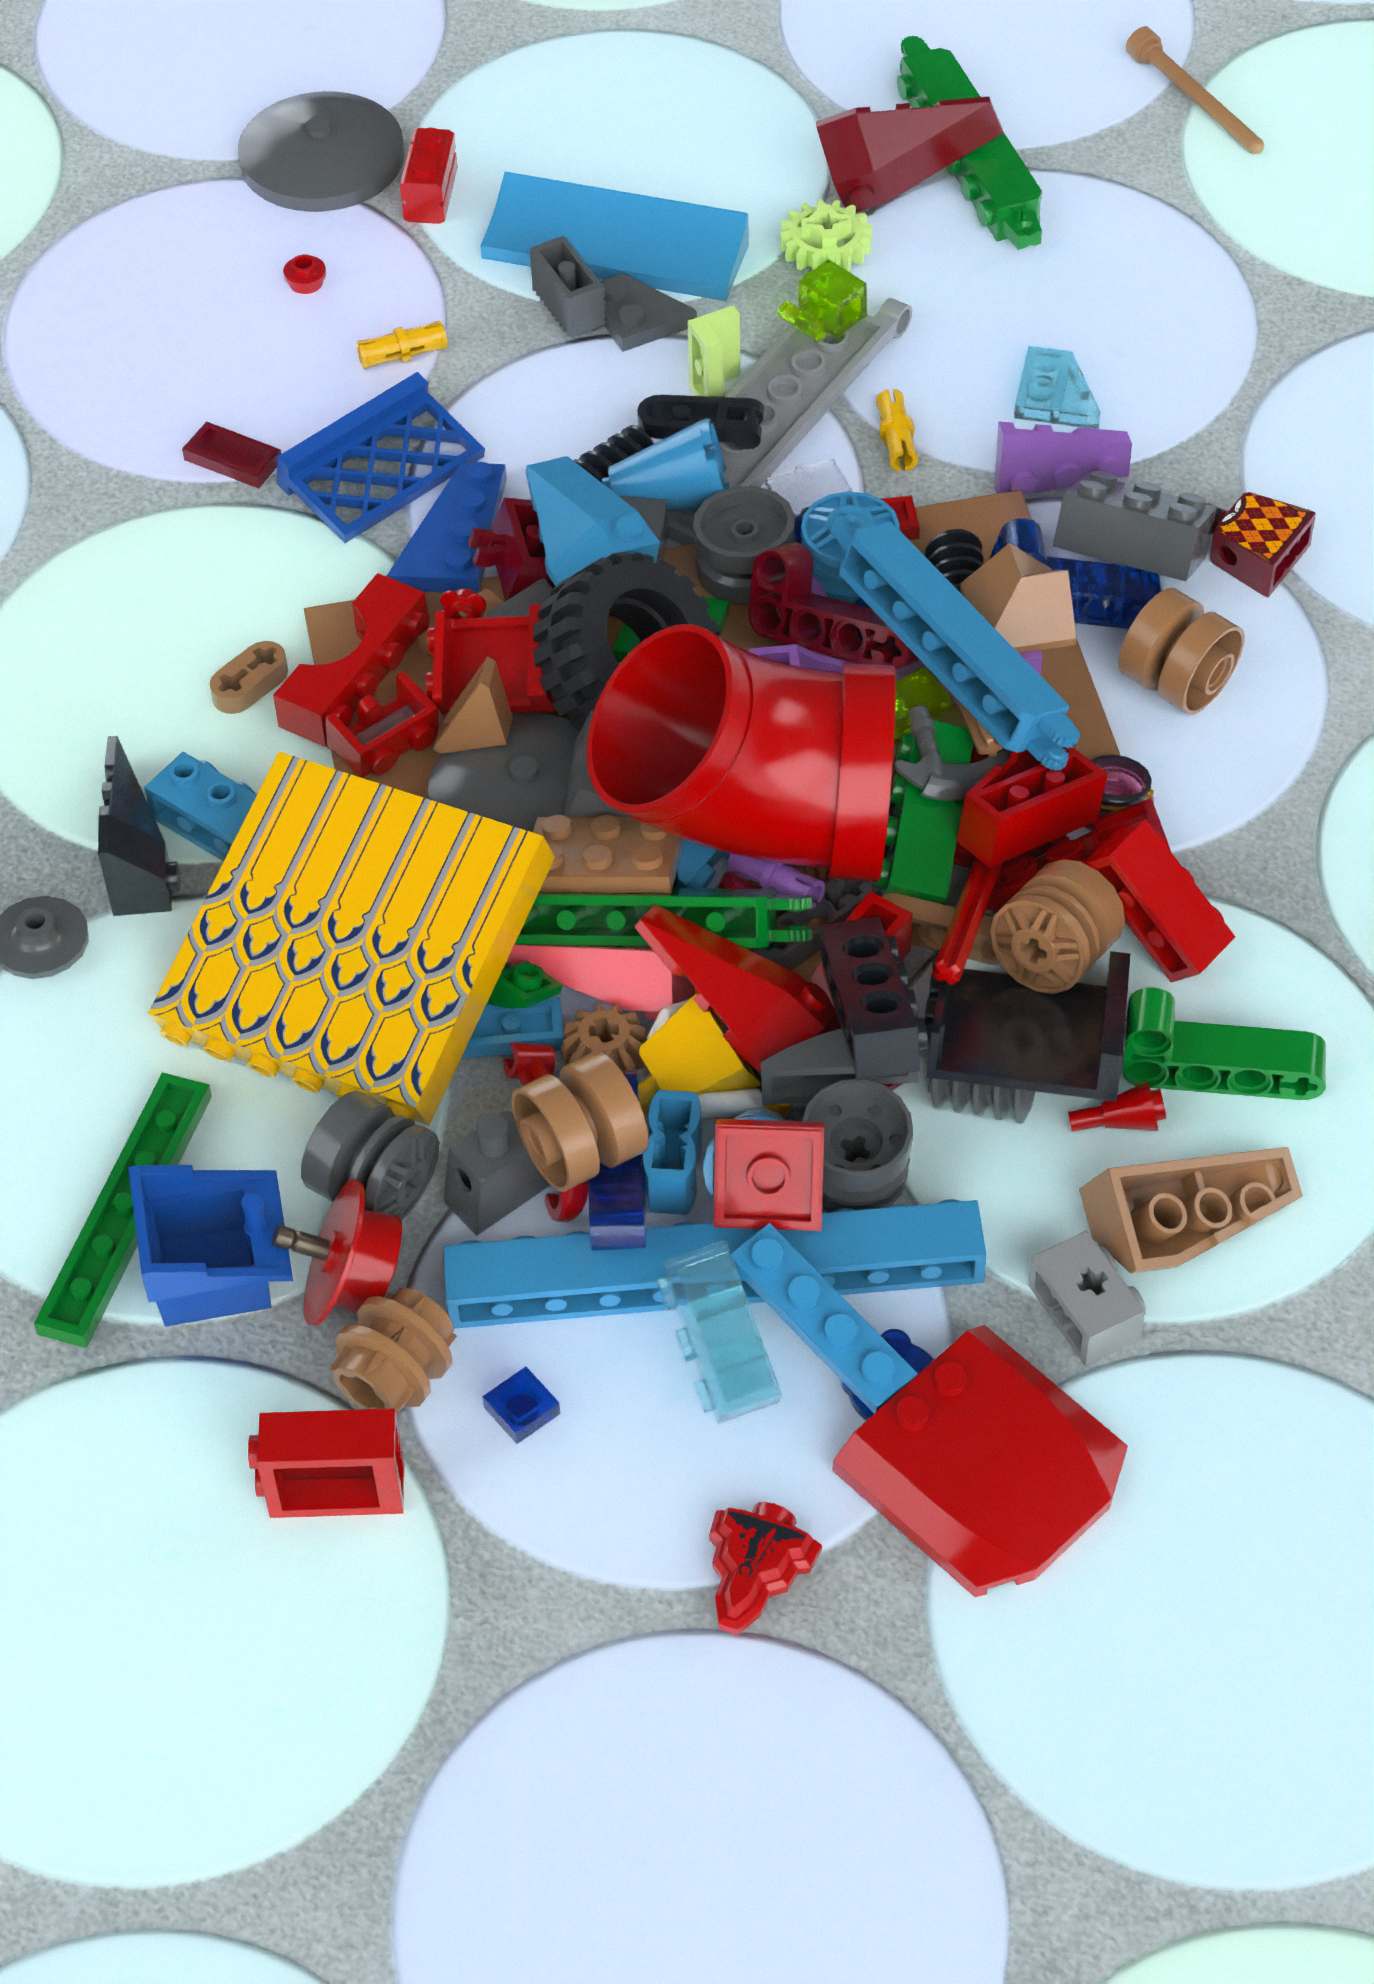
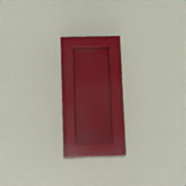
M207 421L182 448L185 461L258 489L277 468V456L282 454L279 448Z

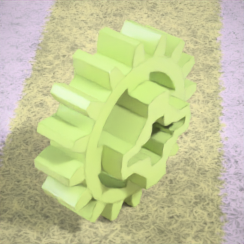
M818 199L816 207L802 203L801 213L790 210L788 212V220H782L780 249L785 251V260L787 262L796 260V269L799 271L809 266L812 267V275H817L822 269L832 276L837 268H842L848 273L851 272L852 262L862 265L864 263V255L871 254L872 224L867 223L866 213L856 215V206L853 204L844 209L840 207V200H835L831 205L825 204L822 199Z

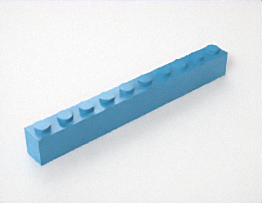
M948 1199L936 1204L913 1206L892 1204L885 1208L866 1210L843 1208L831 1213H822L821 1231L777 1230L840 1295L984 1283L986 1248L978 1200L959 1201ZM681 1222L667 1227L644 1229L640 1227H625L619 1231L597 1233L575 1231L562 1236L538 1238L519 1236L512 1240L492 1242L468 1240L456 1245L443 1246L448 1316L453 1323L454 1329L765 1302L729 1265V1255L761 1229L714 1228V1223L695 1224Z

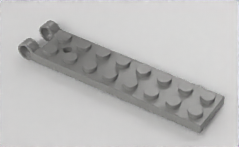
M836 274L832 275L817 296L725 396L759 400L764 405V417L760 424L762 435L758 447L743 449L737 446L735 442H719L726 467L724 468L725 481L722 483L729 482L730 488L738 486L761 487L892 337L900 338L906 332L912 318V307L896 299L888 298L882 304L879 312L872 317L851 308L857 293L856 283ZM668 511L667 538L682 545L694 544L693 523L696 511Z

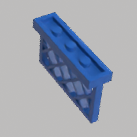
M416 372L277 456V485L288 496L295 492L344 543H347L451 478L460 463H474L483 458L485 448L428 393L429 382L419 372ZM426 411L438 422L437 429L411 426L412 420ZM385 436L404 437L403 450L378 448L377 441ZM409 439L436 441L434 453L408 451ZM441 442L460 443L467 450L459 456L439 454ZM351 457L369 459L368 472L342 469V463ZM375 459L401 462L399 475L373 472ZM406 463L431 465L432 472L423 478L405 476ZM317 478L334 480L332 493L312 491L307 484ZM340 481L366 484L364 497L338 494ZM371 485L398 487L397 494L390 499L370 498ZM336 506L362 509V516L346 525L335 514Z

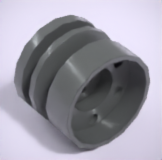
M865 1079L840 1080L822 1088L807 1104L802 1122H825L822 1209L827 1213H831L843 1208L866 1210L885 1208L892 1205L902 1195L908 1177L909 1155L913 1141V1125L910 1111L899 1095L885 1085Z
M354 1090L343 1095L332 1104L317 1123L302 1158L301 1179L305 1187L331 1202L334 1201L345 1183L351 1179L359 1180L364 1186V1210L398 1215L403 1220L423 1196L433 1176L439 1158L440 1142L436 1133L432 1130L417 1125L414 1120L402 1115L395 1117L392 1109L363 1092Z

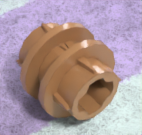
M399 1288L395 1294L389 1292L385 1298L380 1296L368 1297L357 1311L359 1325H346L334 1340L336 1352L339 1355L330 1367L334 1371V1381L343 1394L362 1409L395 1408L396 1413H399L403 1406L419 1407L431 1393L429 1379L442 1378L453 1364L452 1353L449 1349L457 1337L453 1333V1323L448 1314L436 1302L414 1289Z

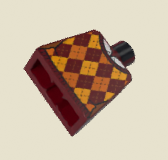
M1252 492L1243 493L1229 511L1220 507L1217 508L1211 533L1213 538L1210 560L1215 566L1269 598L1310 547L1316 512Z

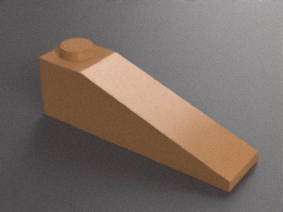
M1289 1147L1107 1168L1079 1188L1093 1240L1099 1246L1106 1247L1112 1257L1131 1274L1177 1268L1303 1196Z

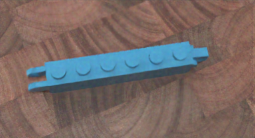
M858 512L837 516L831 533L846 552L840 565L839 575L1004 749L1016 753L1028 750L1037 761H1041V765H1044L1045 768L1055 771L1064 769L1069 760V753H1066V750L1062 747L1073 748V746H1076L1081 735L1079 734L1080 730L1066 716L1070 707L1068 703L891 521L875 524L871 520L865 519Z

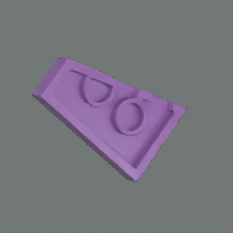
M998 421L996 493L1021 490L1023 495L1068 488L1085 473L1090 474L1093 470L1110 472L1118 478L1129 476L1131 461V439L1127 431L1078 427L1071 433L1054 432L1051 425L1035 424L1033 430L1016 429L1013 422Z

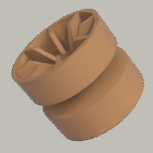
M1167 588L1155 595L1144 606L1132 623L1120 650L1119 670L1123 675L1148 690L1158 689L1162 699L1183 712L1193 715L1202 711L1211 703L1229 681L1241 657L1245 634L1241 627L1216 612L1205 613L1201 603L1175 588Z
M594 1051L563 1066L560 1071V1080L553 1075L546 1074L515 1089L512 1093V1112L521 1140L538 1171L553 1188L560 1192H565L596 1177L600 1170V1163L608 1168H614L644 1153L648 1148L647 1125L638 1099L619 1067L601 1051Z

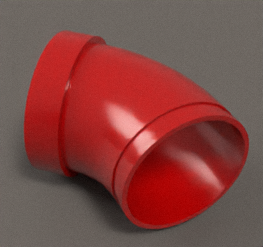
M682 624L665 628L646 638L623 659L611 675L598 699L587 739V767L592 785L600 798L609 806L629 814L631 817L647 825L692 843L763 861L827 868L828 879L879 882L885 852L892 779L896 701L895 667L846 662L842 663L841 672L798 667L748 652L700 626Z

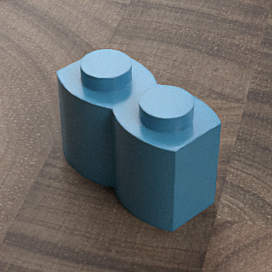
M658 1090L649 1106L648 1148L643 1153L645 1202L649 1212L687 1215L696 1199V1165L702 1152L700 1101L696 1092Z

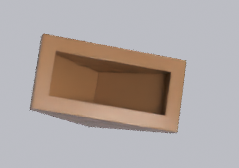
M487 656L439 724L433 750L444 754L507 745L513 716L495 660Z

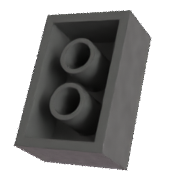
M1093 470L1090 474L1085 473L1064 493L1053 547L1187 581L1206 558L1218 507L1206 504V499L1202 496L1191 493H1180L1179 497L1161 492L1162 488L1156 484L1135 482L1134 485L1117 481L1118 477L1115 474L1100 470Z

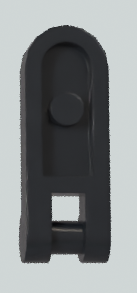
M652 395L640 402L637 408L638 427L643 429L650 438L665 439L700 420L710 418L711 424L713 423L719 442H735L737 446L743 449H754L761 442L762 429L760 424L764 417V405L759 400L752 398Z

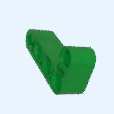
M1155 987L1142 988L1132 993L1128 1000L1122 1073L1127 1082L1135 1086L1149 1081L1150 1088L1310 1100L1323 1094L1326 1089V1042L1321 1036L1307 1031L1175 1021V998L1171 993Z

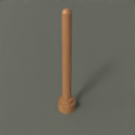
M1143 26L1131 34L1126 43V52L1138 63L1153 64L1249 152L1259 154L1263 151V140L1163 51L1161 38L1148 26Z

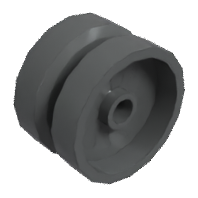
M738 486L719 491L701 504L694 515L693 534L694 545L697 549V575L703 588L717 599L729 601L733 604H749L752 571L756 557L766 550L795 542V514L787 500L778 493L761 487ZM781 561V567L786 574L785 566Z

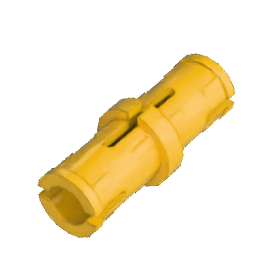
M440 320L406 330L403 327L393 329V333L356 341L357 353L363 369L399 359L403 363L411 361V356L447 348V338Z
M886 389L876 397V406L881 419L879 425L880 438L887 444L890 466L896 471H901L899 458H902L904 470L908 471L918 463V454L915 451L913 442L914 423L907 416L902 392L893 389L895 402H892L889 389Z

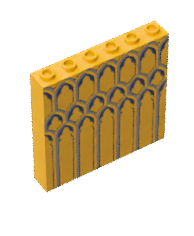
M278 752L148 1014L160 1026V1035L179 1046L187 1047L189 1042L202 1045L206 1053L225 1062H231L232 1058L236 1057L247 1061L248 1067L264 1076L275 1078L278 1072L292 1077L291 1081L295 1085L312 1093L318 1094L321 1088L337 1093L336 1097L339 1099L354 1090L363 1092L390 1107L395 1117L402 1115L430 1126L555 856L542 835Z

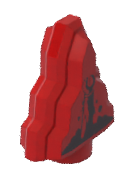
M758 1502L754 1505L752 1512L729 1507L715 1512L709 1533V1541L716 1547L712 1568L721 1579L715 1594L718 1627L720 1630L739 1635L762 1615L769 1597L788 1592L798 1574L810 1573L822 1551V1545L807 1532L795 1527L797 1523L795 1516L784 1507L770 1502Z

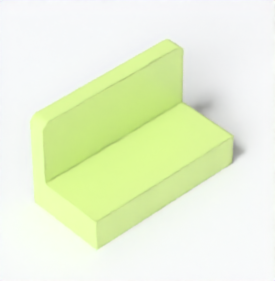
M734 305L688 320L689 387L695 396L724 397V381L740 375V312Z

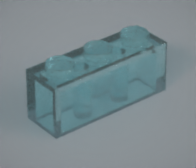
M726 1240L664 1260L663 1273L665 1277L656 1280L666 1310L676 1308L683 1328L676 1330L675 1335L685 1362L695 1359L701 1380L695 1381L693 1384L703 1413L713 1411L717 1423L720 1424L780 1403L782 1392Z

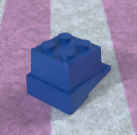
M137 1165L128 1167L141 1275L148 1301H156L165 1327L272 1308L268 1282H294L289 1249H283L271 1244L276 1226L278 1224L285 1226L276 1170H193L192 1165Z

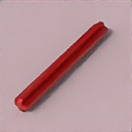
M975 858L935 961L936 966L932 974L938 982L946 980L952 985L960 981L1002 869V863L989 868L978 858Z

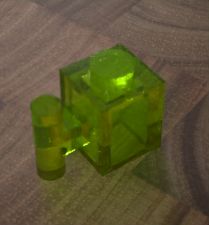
M827 259L813 271L807 272L798 281L799 308L785 301L780 305L777 312L780 318L817 342L823 340L827 332L838 338L867 316V283Z

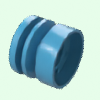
M847 491L829 494L814 502L804 513L801 525V544L811 553L814 565L813 577L822 585L827 597L870 608L839 575L840 565L846 552L831 533V529L837 516H845L852 512H858L865 519H869L875 524L891 521L899 530L900 524L895 511L885 501L868 493Z

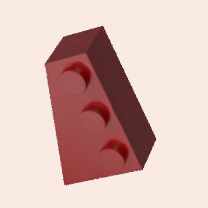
M1062 747L1066 750V753H1069V760L1061 771L1045 768L1044 765H1041V761H1037L1028 750L1019 753L1011 751L1010 759L1001 767L996 765L965 794L956 842L991 868L1089 825L1098 819L1108 773L1074 747Z

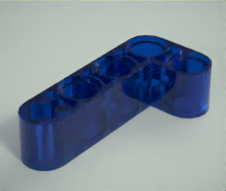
M1028 518L1011 520L1002 527L989 558L991 559L1010 543L1053 570H1068L1074 621L1079 624L1130 629L1144 606L1163 590L1161 578L1156 573L1125 565L1046 556L1041 528L1038 523Z
M637 1071L622 1072L639 1102ZM643 1153L614 1168H608L600 1163L598 1175L588 1180L591 1250L646 1248Z

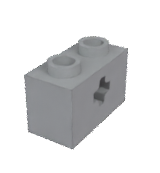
M1087 1231L1031 1257L1028 1286L1085 1367L1141 1340L1144 1315H1146L1144 1300L1135 1287H1127L1119 1276L1116 1263L1109 1250L1104 1246L1098 1247Z

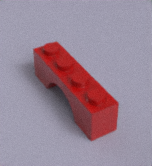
M377 573L352 602L356 635L362 640L361 643L349 655L337 661L318 665L299 664L273 694L278 727L323 747H327L326 717L334 713L348 727L352 716L357 711L360 700L368 695L374 696L380 682L390 670L393 671L400 665L405 652L415 640H418L417 636L428 629L430 617L427 614L425 592Z

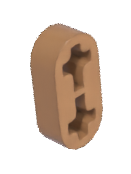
M273 641L257 642L219 669L211 677L209 683L213 704L217 710L227 714L241 713L282 683L288 674L284 648Z

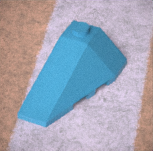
M564 456L526 466L525 473L533 510L537 512L539 521L540 543L544 545L546 554V572L555 586L600 558H606L613 553L627 552L633 555L638 552L648 554L654 557V563H656L660 542L640 513L571 458Z

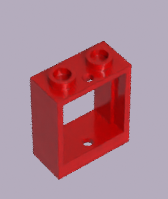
M395 1408L259 1413L258 1435H249L248 1461L249 1468L255 1469L256 1496L265 1497L270 1518L404 1514L405 1463Z

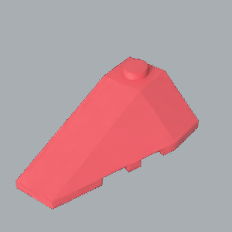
M514 944L506 961L514 966L528 961L540 967L543 972L566 987L613 1006L619 1002L623 1010L643 1011V1018L649 1020H656L660 1010L664 1007L690 999L695 994L693 984L687 976L680 977L671 973L651 947Z

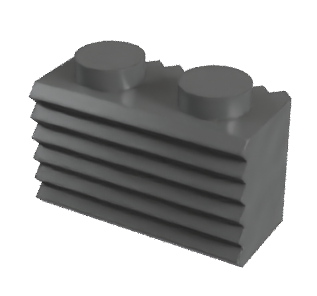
M561 236L531 247L532 290L536 291V296H540V301H544V306L548 307V311L555 317V321L559 322L560 327H563V332H567V337L574 338L603 327L607 323L605 319L607 314L604 312L607 309L604 306L606 303L604 297L606 295L603 292L606 288L569 240Z

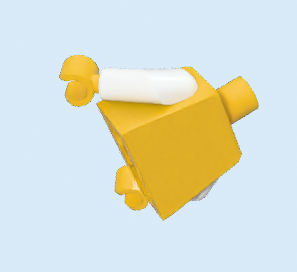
M697 995L660 1010L647 1036V1041L639 1049V1055L651 1075L632 1088L645 1116L648 1115L651 1100L658 1090L696 1092L701 1106V1119L736 1117L754 1107H768L778 1112L783 1118L788 1116L793 1103L762 1104V1093L757 1089L762 1083L750 1064L723 1037L728 1029L718 1014L712 1009L709 1012H703L693 1000Z

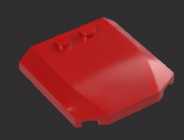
M986 1325L967 1330L857 1428L834 1458L832 1471L976 1598L986 1595L988 1588L1012 1581L1016 1585L1035 1580L1110 1509L1128 1445Z

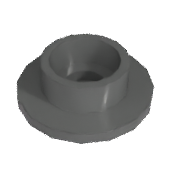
M50 896L26 898L9 906L0 915V967L14 976L29 979L52 977L69 969L83 956L89 942L87 920L78 907L65 899Z

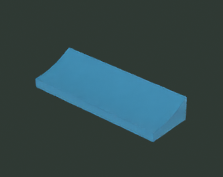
M505 171L491 221L480 245L482 259L531 267V247L564 236L598 279L606 280L624 273L654 289L726 301L749 246L748 213Z

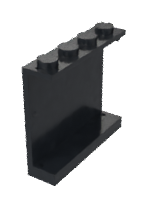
M936 949L935 951L933 971L936 966L935 961L938 956L939 949ZM1110 951L1106 986L1075 983L1069 990L1055 994L1034 991L1017 982L1010 974L964 969L960 981L952 985L946 980L938 982L933 974H931L924 1017L928 1048L919 1050L920 1056L929 1057L927 1078L1116 1102L1123 1058L1131 953Z

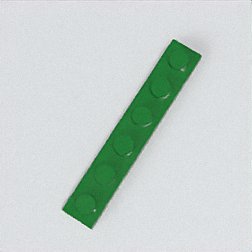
M161 1073L34 1322L37 1335L83 1348L88 1347L138 1246L128 1167L179 1164L212 1098L209 1084Z

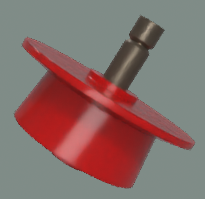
M351 1179L341 1188L327 1213L319 1236L302 1231L295 1232L293 1228L279 1224L274 1230L271 1242L273 1246L287 1250L291 1248L293 1252L312 1257L304 1293V1318L309 1325H320L327 1318L334 1305L357 1315V1311L368 1297H385L394 1277L402 1239L401 1218L398 1215L364 1210L365 1192L364 1186L359 1180Z

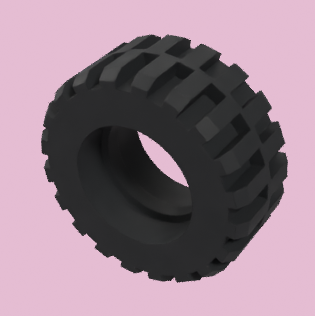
M627 552L613 553L606 558H600L560 582L551 590L550 597L543 601L538 611V618L541 620L534 624L533 641L538 643V648L533 651L535 667H541L543 677L539 678L544 692L550 691L555 699V702L552 703L553 707L561 716L567 714L572 719L570 725L578 731H581L591 710L595 709L606 683L619 665L608 642V615L621 620L629 626L641 642L660 630L682 624L703 627L717 636L720 634L717 621H711L707 612L710 605L705 597H698L693 590L695 584L686 575L683 574L679 577L675 574L676 567L663 560L654 563V557L638 552L633 555Z

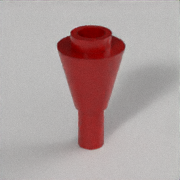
M1145 1081L1118 1094L1116 1102L1105 1100L1101 1102L1100 1106L1068 1112L1072 1132L1101 1126L1110 1129L1158 1131L1157 1121L1167 1119L1161 1089L1150 1090L1149 1081Z

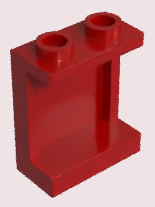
M542 604L529 605V616L452 619L446 610L435 612V626L428 628L427 635L428 649L430 654L434 655L433 671H428L426 674V693L443 716L447 714L487 656L496 661L511 713L556 711L552 705L555 699L550 691L544 692L539 681L543 674L541 667H535L533 651L538 648V643L533 641L534 624L541 620L538 618V611Z

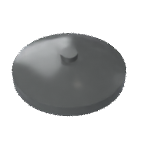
M320 91L285 98L259 112L247 124L240 136L238 156L241 173L245 182L253 192L264 200L287 209L323 212L360 204L387 188L397 177L403 165L404 143L399 123L382 105L356 94Z
M541 713L512 714L513 721L507 745L444 753L438 756L431 770L428 782V798L430 800L533 832L537 817L564 815L574 744L580 731L570 725L572 720Z

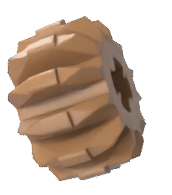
M597 1001L592 1013L578 1009L575 1021L565 1024L563 1030L564 1040L561 1045L562 1058L565 1060V1064H569L594 1051H601L615 1062L629 1082L633 1080L635 1069L644 1068L645 1063L639 1055V1049L647 1041L648 1034L645 1031V1027L640 1026V1019L637 1017L636 1012L623 1014V1009L619 1002L610 1010H603V1007Z

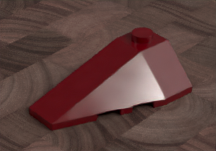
M990 96L940 100L934 107L910 109V103L896 104L895 110L871 112L870 106L857 107L816 121L818 135L837 193L845 208L852 204L856 206V213L889 202L1003 133V127Z

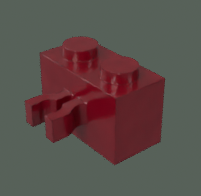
M504 497L491 531L473 528L468 539L469 548H477L473 558L474 566L491 567L496 565L505 601L543 578L546 579L552 588L556 587L546 572V554L544 545L540 543L537 512L533 510L532 501L527 499Z

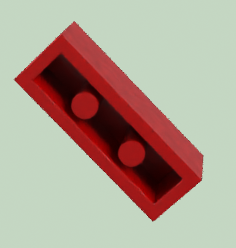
M1146 819L1117 829L1084 862V864L1098 870L1114 886L1123 903L1125 923L1171 983L1201 974L1235 938V935L1224 922L1222 914L1210 904L1195 884L1191 873L1181 866L1165 845L1162 835Z

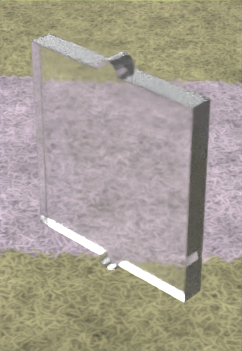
M834 458L805 467L797 465L795 470L771 476L765 481L768 490L778 493L789 502L795 514L796 527L802 525L804 513L814 502L829 494L853 492Z

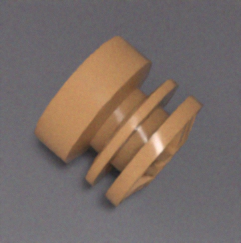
M1061 859L1047 863L994 915L990 929L992 949L1001 966L1020 984L1034 991L1050 994L1069 990L1121 937L1125 923L1123 903L1114 886L1098 870L1080 861Z

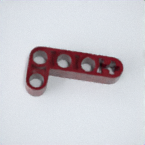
M790 542L766 550L756 557L752 571L748 616L752 629L758 635L790 645L797 644L808 650L861 664L894 666L895 670L920 661L871 608L811 593L814 570L813 558L810 551L804 545ZM781 561L785 566L786 574L781 567ZM776 607L779 609V612H780V614H781V619L779 618V616H778V614H777ZM816 617L821 623V629L818 627ZM857 627L861 631L863 641L858 636Z

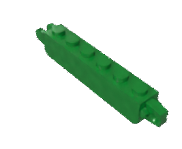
M914 35L904 37V40L901 42V53H903L904 57H902L900 63L901 75L897 77V88L902 100H907L912 108L934 107L940 100L981 97L951 50L943 48L931 50L927 43H924L922 37L919 38ZM1004 132L946 167L948 173L955 175L960 183L965 200L971 201L976 208L980 224L983 227H988L996 242L1008 239L1018 250L1025 249L1030 245L1036 246L1041 244L1040 204L1042 190Z
M672 888L671 893L539 892L515 944L650 947L634 926L654 905H658L744 948L768 947L773 942L812 940V928L805 925L777 926L776 910L805 911L812 908V896L776 894V889Z

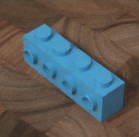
M184 751L144 787L148 805L156 822L223 862L257 796L247 784L231 780L221 774L208 761H199Z

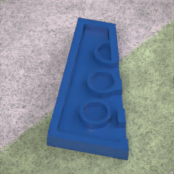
M486 462L460 463L386 576L423 592H445L448 590L455 592L459 589H470L479 593L485 567L474 566L473 558L477 548H469L468 539L473 528L491 531L500 508L506 484L505 464H489Z

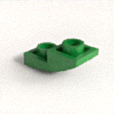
M528 961L510 968L505 965L487 1004L503 1008H526L560 994L563 985L543 972L540 967Z

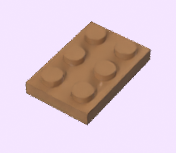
M564 815L537 817L533 833L544 836L555 856L539 892L671 893L684 839L665 833L633 817H616L613 815H602L599 817H567Z

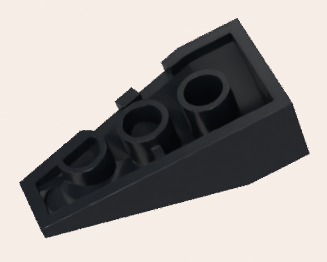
M108 736L104 764L106 782L102 783L101 790L104 806L99 807L98 856L113 916L170 912L172 911V891H180L181 889L178 861H169L165 840L118 736Z

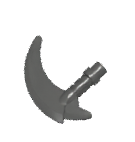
M917 706L909 710L908 713L911 721V734L914 738H917L916 742L918 749H920L921 760L917 764L897 760L893 767L906 780L922 789L921 796L939 801L965 800V794L996 765L1001 767L1010 759L1011 751L1002 748L997 751V756L992 758L986 757L971 764L956 765L942 762L940 751L937 749L938 744L934 738V732L936 731L934 720L930 718L926 706Z

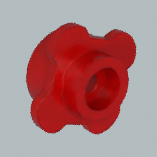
M459 589L455 592L448 590L440 598L441 605L452 619L482 618L485 612V599L470 589ZM459 611L466 613L467 616H461Z

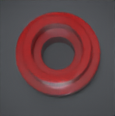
M307 254L298 255L285 264L283 268L284 279L293 291L300 294H310L322 287L326 277V266L318 257Z

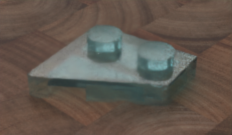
M1028 346L1015 403L1014 419L1099 429L1100 409L1073 352Z

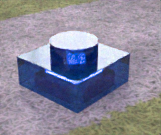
M526 1366L482 1396L485 1410L516 1444L561 1414L559 1401Z

